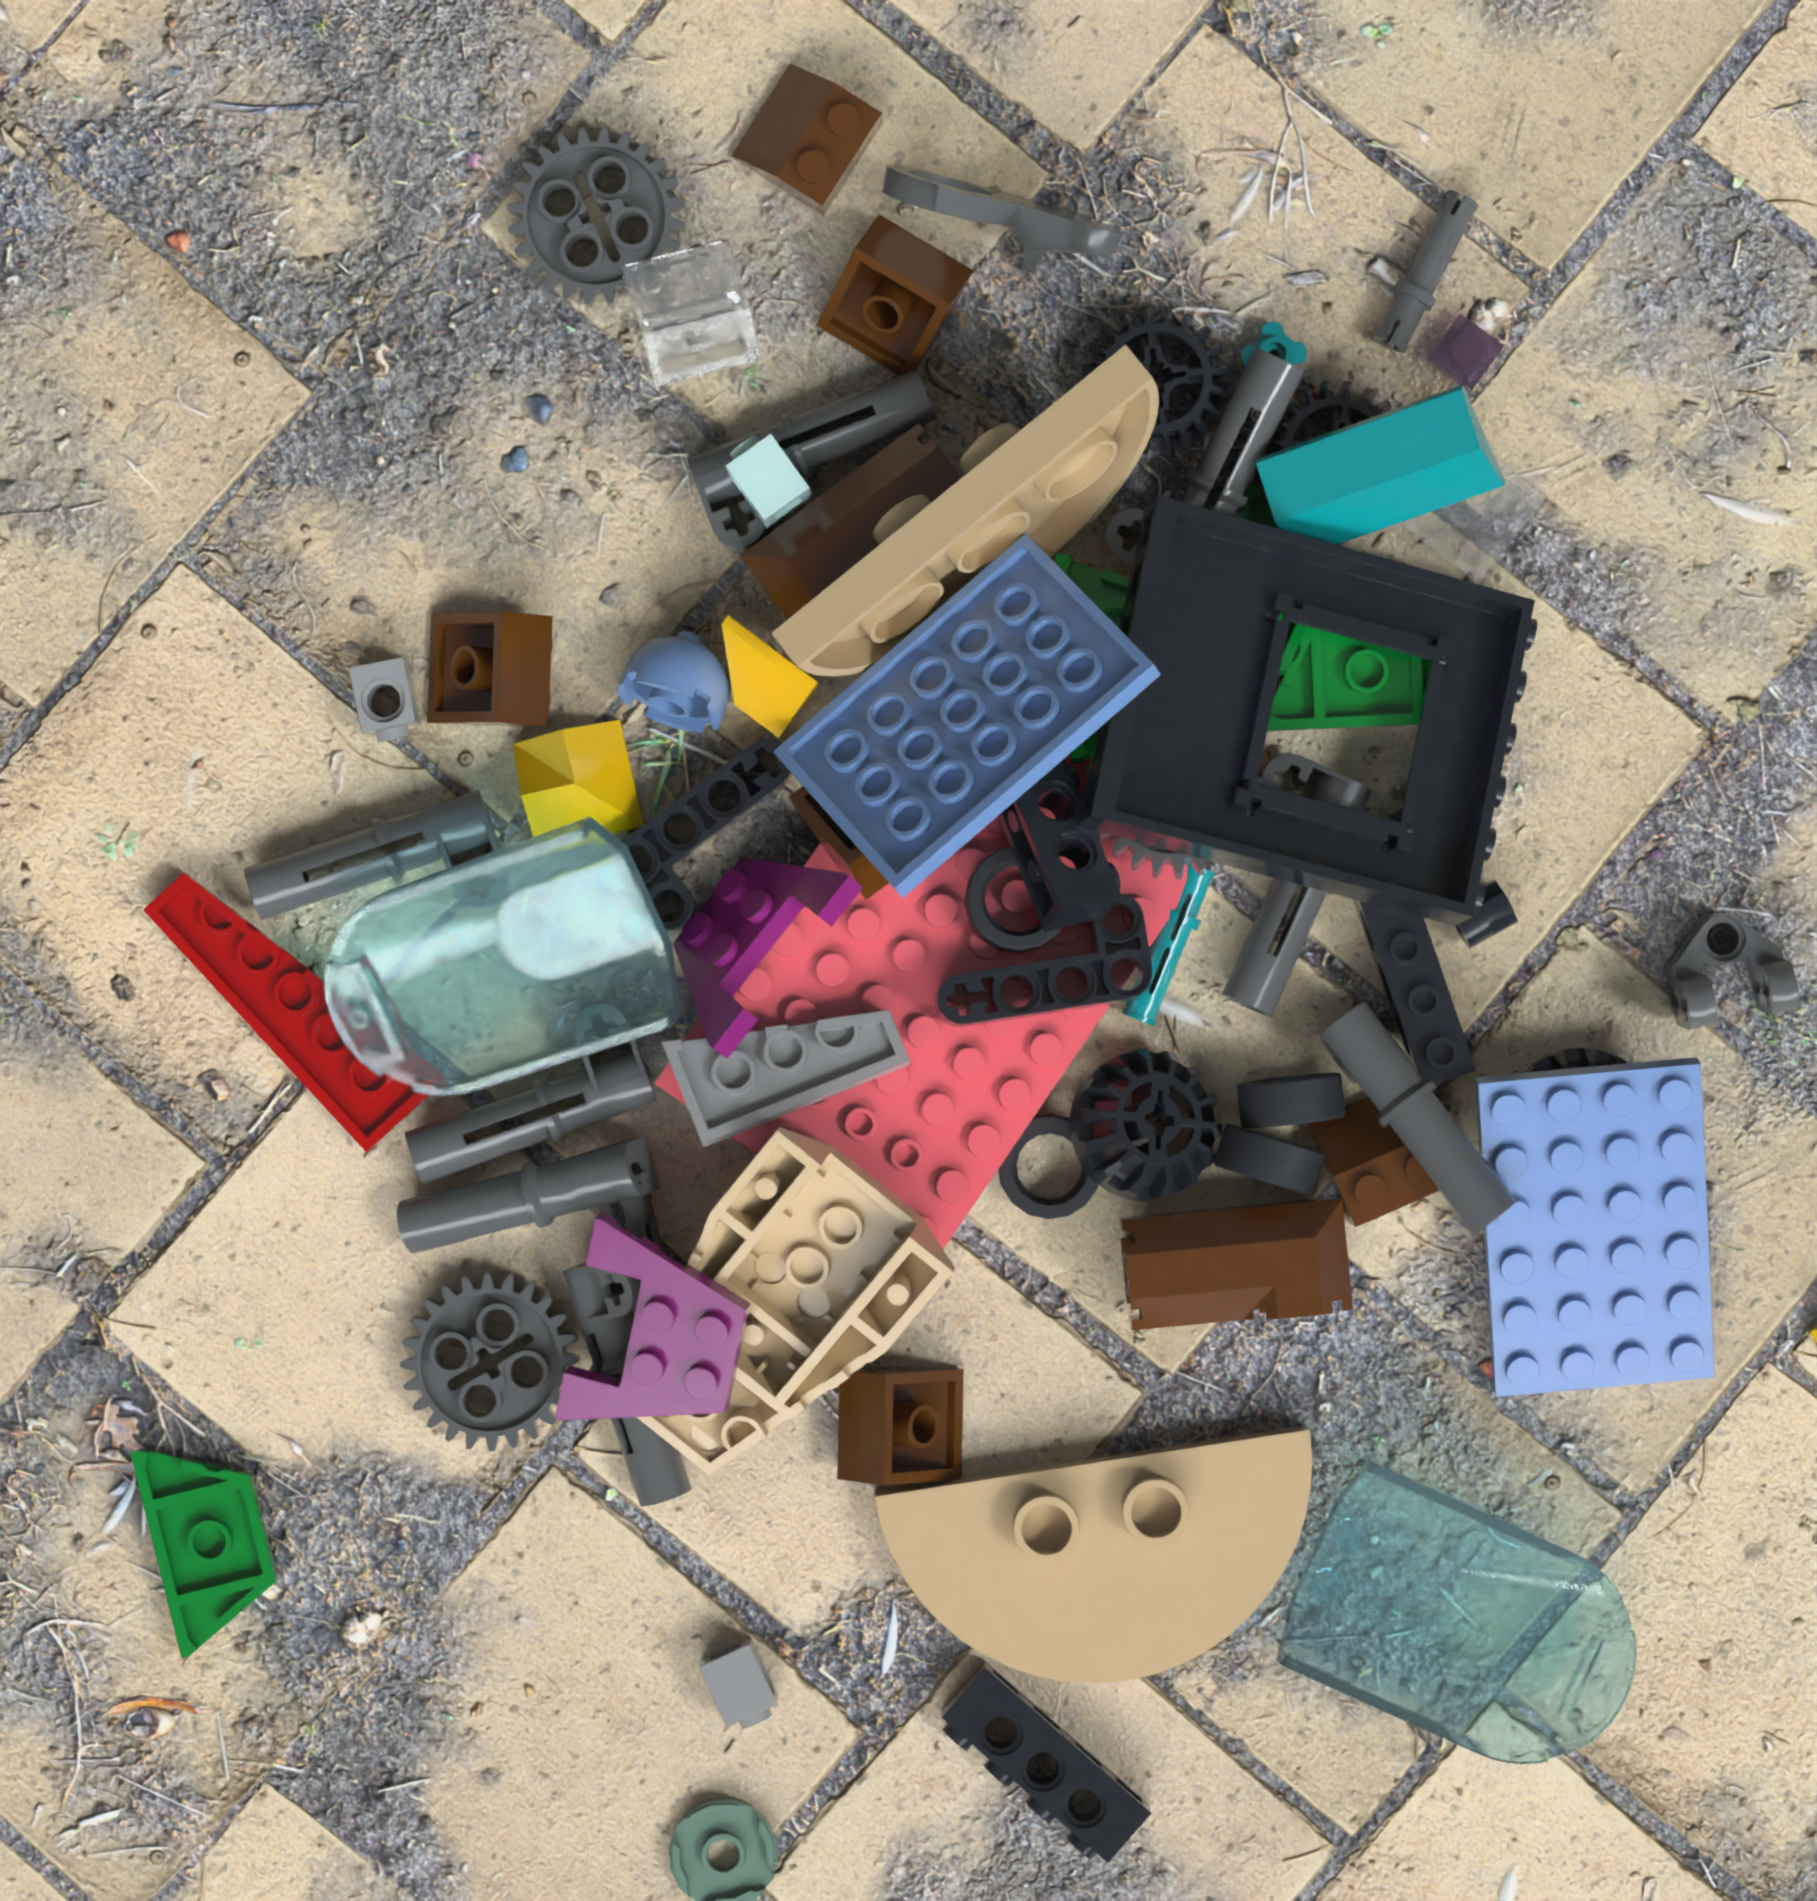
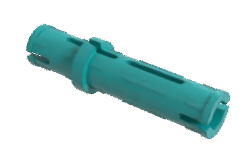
M1191 863L1187 865L1188 877L1177 908L1170 910L1168 921L1149 947L1152 980L1167 948L1152 988L1149 991V985L1148 989L1140 996L1128 1001L1122 1011V1014L1152 1026L1155 1025L1156 1016L1175 974L1192 929L1197 931L1201 920L1196 919L1211 879L1215 876L1214 872L1204 869V875L1199 876ZM1188 895V898H1187V901H1186L1185 906H1184V908H1183V911H1182V913L1180 914V911H1181V908H1182L1183 903H1184V901H1185V898H1186V896ZM1177 922V926L1175 928L1172 938H1170L1175 923ZM1140 974L1137 976L1133 989L1137 987Z

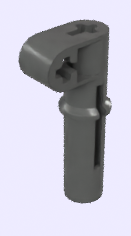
M1255 347L1196 470L1188 469L1186 473L1189 485L1181 502L1203 507L1248 412L1253 407L1259 410L1260 413L1216 501L1213 511L1235 516L1238 508L1248 505L1250 498L1244 495L1258 469L1256 465L1257 459L1264 456L1305 370ZM1137 506L1126 507L1117 512L1109 521L1106 531L1107 545L1112 554L1131 566L1133 565L1137 543L1132 550L1124 547L1125 536L1119 533L1118 529L1121 524L1131 526L1135 519L1142 521L1145 508Z
M915 369L792 418L789 417L787 412L783 413L776 424L687 458L714 533L725 548L732 553L741 555L771 533L772 530L771 526L766 528L747 500L739 502V507L748 519L755 520L748 523L749 533L745 536H740L735 529L729 530V528L736 525V520L728 507L716 512L713 508L717 504L743 495L729 476L725 467L733 461L730 453L742 442L755 435L761 441L772 434L799 474L806 478L811 476L810 468L906 432L918 423L924 425L937 420L919 370Z
M1291 753L1279 755L1264 764L1258 773V777L1264 779V786L1277 790L1280 789V784L1273 780L1274 775L1280 776L1287 770H1290L1294 773L1292 782L1297 786H1302L1307 783L1310 774L1319 777L1310 799L1359 812L1364 811L1372 793L1371 789L1351 778ZM1297 790L1288 792L1299 796L1302 794V792ZM1276 878L1272 880L1222 993V996L1269 1017H1272L1326 894H1332L1303 886L1272 955L1267 953L1297 887L1295 883Z
M480 789L389 820L381 816L373 817V825L244 868L247 886L261 920L392 877L395 883L402 881L407 871L440 860H444L449 878L457 895L466 902L483 904L492 901L500 896L506 888L509 878L507 864ZM419 832L423 833L426 841L424 843L309 881L307 870ZM491 843L494 854L478 860L482 868L492 867L495 876L487 881L489 890L481 891L478 884L468 885L465 875L473 871L471 861L455 867L451 855Z
M1366 1002L1347 1012L1321 1034V1042L1336 1064L1353 1084L1358 1083L1380 1111L1379 1123L1382 1127L1390 1124L1472 1235L1479 1232L1517 1203L1484 1157L1480 1155L1433 1093L1437 1088L1434 1081L1424 1080Z
M607 1005L593 1006L582 1014L577 1022L575 1033L585 1069L549 1082L536 1078L533 1080L534 1087L405 1132L407 1145L422 1184L553 1139L555 1145L562 1143L566 1133L657 1102L633 1030L626 1016L615 1007ZM604 1018L608 1025L617 1024L619 1033L612 1036L613 1046L617 1047L630 1042L633 1053L593 1067L589 1056L605 1051L601 1042H591L589 1040L588 1033L596 1030L595 1020ZM584 1094L586 1103L471 1144H469L466 1134L576 1095Z
M646 1135L603 1146L544 1165L536 1160L523 1163L521 1171L401 1200L397 1207V1223L406 1248L411 1253H419L533 1222L538 1227H546L551 1225L557 1216L643 1196L661 1188Z
M586 1262L570 1267L562 1273L592 1360L589 1371L621 1379L634 1319L633 1311L636 1309L641 1280L585 1265ZM637 1417L611 1418L641 1507L674 1499L692 1489L678 1450Z

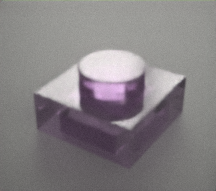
M1459 314L1426 361L1457 384H1463L1464 389L1471 392L1505 345L1465 316Z

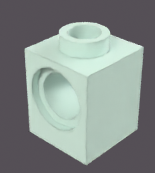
M772 434L761 441L757 435L752 436L730 453L733 461L725 466L727 472L766 528L812 497L809 486Z

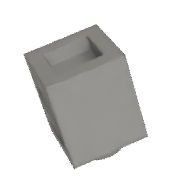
M399 657L349 668L361 732L366 735L376 734L378 743L410 737L408 727L421 725L409 660ZM383 687H394L400 695L398 710L388 717L378 716L372 706L374 694Z
M748 1637L701 1659L699 1668L726 1727L739 1722L742 1729H745L772 1716L769 1708L777 1705L778 1694L752 1637Z

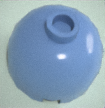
M682 631L679 632L678 636H660L651 639L636 649L625 666L617 693L623 702L630 707L634 698L647 705L644 716L655 722L675 729L703 733L706 723L712 724L713 731L719 729L726 711L731 684L728 670L720 657L709 648L710 643L698 634Z

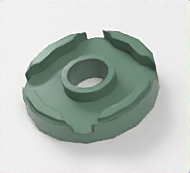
M734 1798L709 1799L692 1807L677 1823L669 1845L670 1870L679 1888L695 1901H753L758 1898L771 1882L778 1863L777 1837L768 1819L752 1804ZM726 1839L737 1846L740 1856L734 1865L728 1868H721L715 1866L710 1861L708 1848L717 1840Z

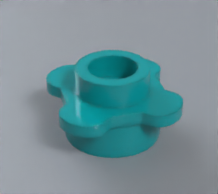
M1277 322L1264 324L1261 328L1259 339L1253 345L1246 346L1241 353V360L1245 367L1255 347L1268 353L1271 350H1277L1279 358L1292 365L1303 363L1307 357L1306 346L1299 341L1293 342L1283 333L1282 325Z

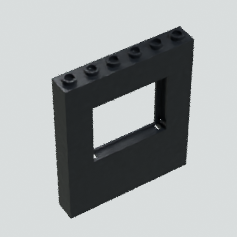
M1158 496L1144 509L1119 629L1145 654L1161 675L1097 730L1077 826L1456 926L1472 918L1473 914L1478 913L1485 897L1486 884L1484 881H1480L1484 860L1487 861L1491 856L1496 841V830L1490 827L1494 808L1501 804L1506 790V777L1501 775L1504 756L1508 755L1512 750L1517 733V726L1511 720L1514 705L1520 701L1526 687L1527 673L1521 669L1525 651L1531 648L1537 631V620L1532 618L1535 600ZM1281 613H1283L1282 621L1278 620ZM1290 622L1431 660L1399 822L1256 784ZM1248 781L1247 790L1243 789L1244 784ZM1253 798L1256 800H1260V802L1251 803V800ZM1388 835L1394 836L1396 838L1390 840L1388 839Z

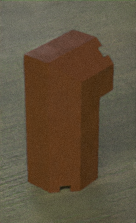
M919 423L740 555L787 620L879 546L873 538V531L880 519L890 509L903 500L920 494L926 495L933 502L962 478L933 439H930L924 445L921 444L920 441L925 438V430Z
M1340 1197L1120 1217L1121 1230L1123 1232L1131 1231L1132 1236L1121 1238L1127 1303H1130L1131 1310L1139 1309V1314L1129 1315L1131 1330L1254 1320L1253 1309L1259 1308L1260 1313L1266 1312V1319H1286L1333 1313L1332 1302L1337 1301V1307L1342 1311L1353 1309L1343 1200Z

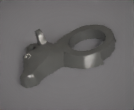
M897 165L886 166L882 192L894 199L956 218L986 224L1004 225L1012 228L1024 243L1023 270L1026 272H1037L1043 251L1111 255L1115 252L1123 235V232L1108 227L1086 214L1029 200L923 170Z

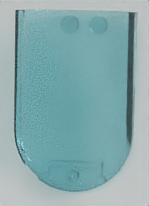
M591 816L392 888L373 897L359 907L339 930L324 972V990L329 1014L336 1030L349 1050L360 1062L381 1077L385 1073L398 1081L413 1086V1092L435 1096L462 1095L482 1090L668 1029L676 1023L681 1014L671 940L627 845Z
M1368 1458L1336 1499L1290 1599L1276 1660L1290 1670L1482 1756L1506 1763L1538 1764L1548 1762V1759L1563 1755L1577 1747L1579 1749L1585 1747L1612 1723L1630 1691L1635 1673L1637 1650L1635 1631L1632 1629L1622 1596L1609 1578L1585 1558Z

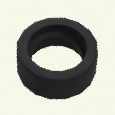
M1011 847L997 849L978 864L968 880L964 903L969 923L982 940L999 950L1020 953L1038 949L1054 938L1061 928L1044 932L1040 923L1031 930L1022 932L1010 931L996 924L989 915L985 902L987 886L992 878L1003 869L1018 866Z
M1340 1073L1276 1077L1243 1082L1237 1085L1240 1122L1243 1128L1297 1125L1333 1120L1345 1116Z
M1051 1113L1034 1116L998 1169L1000 1184L1010 1201L1028 1215L1045 1219L1060 1218L1073 1214L1084 1207L1098 1189V1184L1088 1175L1083 1167L1077 1184L1062 1197L1051 1199L1038 1197L1023 1186L1018 1177L1017 1161L1020 1151L1028 1141L1038 1135L1051 1133L1063 1136L1072 1142L1070 1118Z
M1226 1124L1214 1165L1280 1187L1313 1195L1325 1154L1242 1127Z

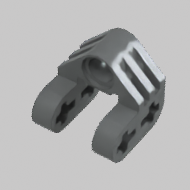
M1709 912L1700 916L1664 964L1671 1007L1677 1025L1691 1030L1717 1024V1007L1713 988L1709 978L1702 974L1700 963L1713 967L1745 961L1746 959L1752 994L1759 1011L1776 1014L1781 1011L1799 1009V989L1791 962L1783 959L1781 947L1741 920L1720 912ZM1718 923H1725L1731 932L1730 944L1724 951L1713 953L1707 944L1708 931Z

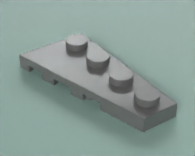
M889 1010L821 1019L816 1023L787 1026V1024L765 1027V1030L748 1032L728 1059L714 1050L708 1044L707 1038L661 1042L703 1148L910 1065V1059Z

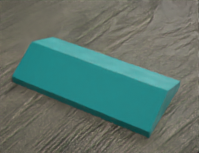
M1463 384L1258 458L1256 462L1274 522L1278 528L1335 545L1505 486L1504 476Z

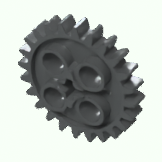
M604 126L599 133L597 141H590L584 127L579 128L577 144L571 145L562 133L558 134L557 139L560 151L553 154L546 147L539 146L538 150L544 163L538 167L532 163L524 162L522 166L531 178L530 182H513L512 184L514 191L524 197L523 202L507 204L509 213L522 218L521 222L508 227V232L510 236L525 237L526 241L514 249L515 254L518 258L534 256L526 272L530 277H533L545 271L547 275L542 287L546 292L553 290L559 283L563 284L564 302L569 303L577 290L583 292L584 302L588 308L592 307L597 293L604 294L610 307H614L616 291L621 289L624 290L632 301L636 300L634 283L640 280L651 289L656 287L650 271L655 267L669 273L671 268L662 256L664 251L680 253L681 245L670 237V233L685 231L686 224L684 221L672 217L671 213L685 208V201L683 198L668 197V194L679 186L677 177L661 179L660 175L668 165L666 159L662 157L649 164L647 159L651 151L650 144L645 142L635 151H632L630 149L631 135L629 132L625 131L617 144L611 143L608 128ZM609 168L618 169L626 176L622 189L612 194L603 193L596 188L598 175ZM576 173L584 175L601 212L611 210L604 219L620 254V259L617 262L610 260L595 225L592 222L583 225V222L587 221L590 217L574 181ZM557 191H567L575 197V206L572 211L561 217L549 214L546 211V203L550 195ZM638 218L647 223L648 233L644 240L636 244H627L620 240L618 237L619 228L627 219ZM579 241H591L598 247V255L595 261L585 267L575 266L570 263L568 256L571 247Z
M487 1271L482 1280V1287L477 1288L468 1274L462 1277V1292L460 1294L449 1284L441 1287L445 1300L443 1305L431 1298H427L423 1302L431 1315L429 1319L414 1316L410 1322L421 1334L420 1337H406L402 1342L406 1347L416 1351L415 1357H410L400 1362V1367L416 1370V1377L403 1385L404 1390H421L423 1396L413 1405L414 1411L430 1406L434 1413L429 1418L426 1426L432 1428L441 1421L449 1424L445 1440L448 1442L459 1431L466 1433L467 1449L473 1448L479 1436H485L489 1451H495L499 1442V1436L505 1435L510 1446L516 1448L519 1445V1430L524 1429L530 1437L536 1439L540 1435L536 1422L538 1418L551 1425L558 1420L555 1419V1413L550 1408V1405L552 1403L558 1404L559 1389L562 1384L565 1366L573 1365L580 1361V1355L565 1352L564 1347L577 1338V1334L572 1332L560 1333L558 1327L565 1321L568 1314L563 1312L551 1316L547 1312L554 1299L552 1295L544 1297L539 1302L534 1300L535 1282H530L519 1292L515 1290V1274L510 1273L504 1280L502 1287L496 1286L492 1271ZM503 1309L512 1316L514 1330L510 1336L497 1338L488 1332L485 1318L489 1311ZM526 1333L533 1336V1341L530 1344L517 1350L500 1362L498 1365L500 1374L496 1375L490 1368L456 1389H451L448 1386L450 1379L473 1367L483 1358L482 1348H486L490 1354H493ZM456 1338L465 1345L467 1359L463 1365L458 1367L449 1366L441 1360L439 1345L443 1339ZM522 1356L536 1358L543 1368L541 1381L533 1385L520 1382L514 1373L516 1359ZM475 1385L489 1387L496 1397L494 1410L488 1413L474 1411L469 1406L467 1400V1393L470 1387Z

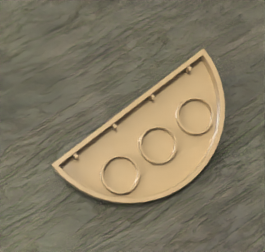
M1125 344L1020 431L1014 424L1004 423L985 432L969 446L961 459L960 465L966 473L965 476L933 502L926 495L920 494L909 497L890 509L880 519L873 531V538L879 546L771 634L794 664L807 673L818 676H844L865 672L1025 533L1053 561L1055 554L1062 553L1107 506L1124 484L1144 452L1154 430L1159 408L1158 387L1153 377Z
M1305 1425L874 1492V1499L887 1545L903 1578L930 1613L961 1641L984 1656L1005 1666L1041 1678L1074 1683L1128 1681L1163 1672L1205 1653L1231 1635L1255 1612L1270 1594L1293 1554L1307 1513L1312 1477L1310 1429Z

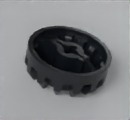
M1146 1048L1119 1055L1102 1063L1083 1080L1076 1092L1071 1107L1070 1134L1078 1160L1088 1175L1098 1185L1121 1198L1134 1201H1152L1175 1194L1194 1185L1198 1181V1176L1201 1172L1213 1164L1216 1157L1213 1151L1214 1141L1222 1136V1124L1215 1123L1212 1109L1219 1102L1215 1092L1206 1093L1198 1081L1202 1075L1201 1071L1195 1066L1184 1067L1177 1062V1054L1169 1051L1153 1053L1148 1052ZM1170 1086L1184 1097L1190 1108L1192 1119L1182 1118L1179 1107L1169 1098ZM1132 1093L1131 1105L1124 1108L1129 1095ZM1181 1127L1192 1129L1186 1145L1175 1155L1167 1157V1143L1176 1138L1181 1131Z

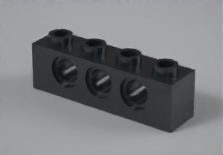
M1066 758L998 815L1044 932L1103 918L1121 895L1119 875L1115 866L1106 859L1099 842L1100 832L1077 826L1082 803L1080 780L1075 767L1072 764H1068ZM1039 807L1050 810L1056 819L1046 816ZM1059 856L1072 861L1076 869L1066 866Z
M1353 899L1408 1060L1424 1080L1434 1081L1435 1084L1476 1071L1424 918Z
M985 1660L941 1709L942 1719L947 1722L943 1731L964 1750L968 1751L973 1745L989 1759L984 1764L985 1768L1002 1784L1009 1787L1014 1781L1030 1795L1025 1802L1043 1820L1051 1823L1056 1817L1071 1831L1067 1836L1069 1842L1089 1859L1098 1854L1109 1863L1152 1814L1148 1802ZM1005 1716L1014 1721L1017 1729L1012 1738L1004 1742H997L988 1737L985 1728L987 1723L994 1717ZM1040 1752L1049 1753L1058 1761L1055 1772L1045 1778L1033 1776L1026 1768L1029 1759ZM1079 1789H1090L1098 1795L1099 1802L1093 1811L1080 1814L1074 1812L1069 1807L1068 1801L1070 1796Z

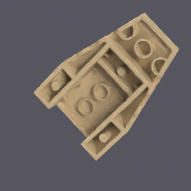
M779 1127L711 1210L698 1243L685 1267L692 1266L751 1303L729 1406L724 1413L637 1418L710 1476L766 1437L768 1432L785 1420L789 1421L799 1414L808 1404L828 1390H833L846 1381L852 1373L868 1362H873L886 1353L954 1272L955 1267L922 1216L833 1145Z

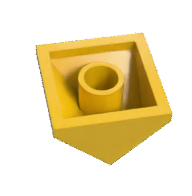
M728 615L722 623L734 704L736 708L741 709L779 738L819 690L818 682Z
M620 720L561 729L513 744L520 795L537 851L636 829L644 824Z

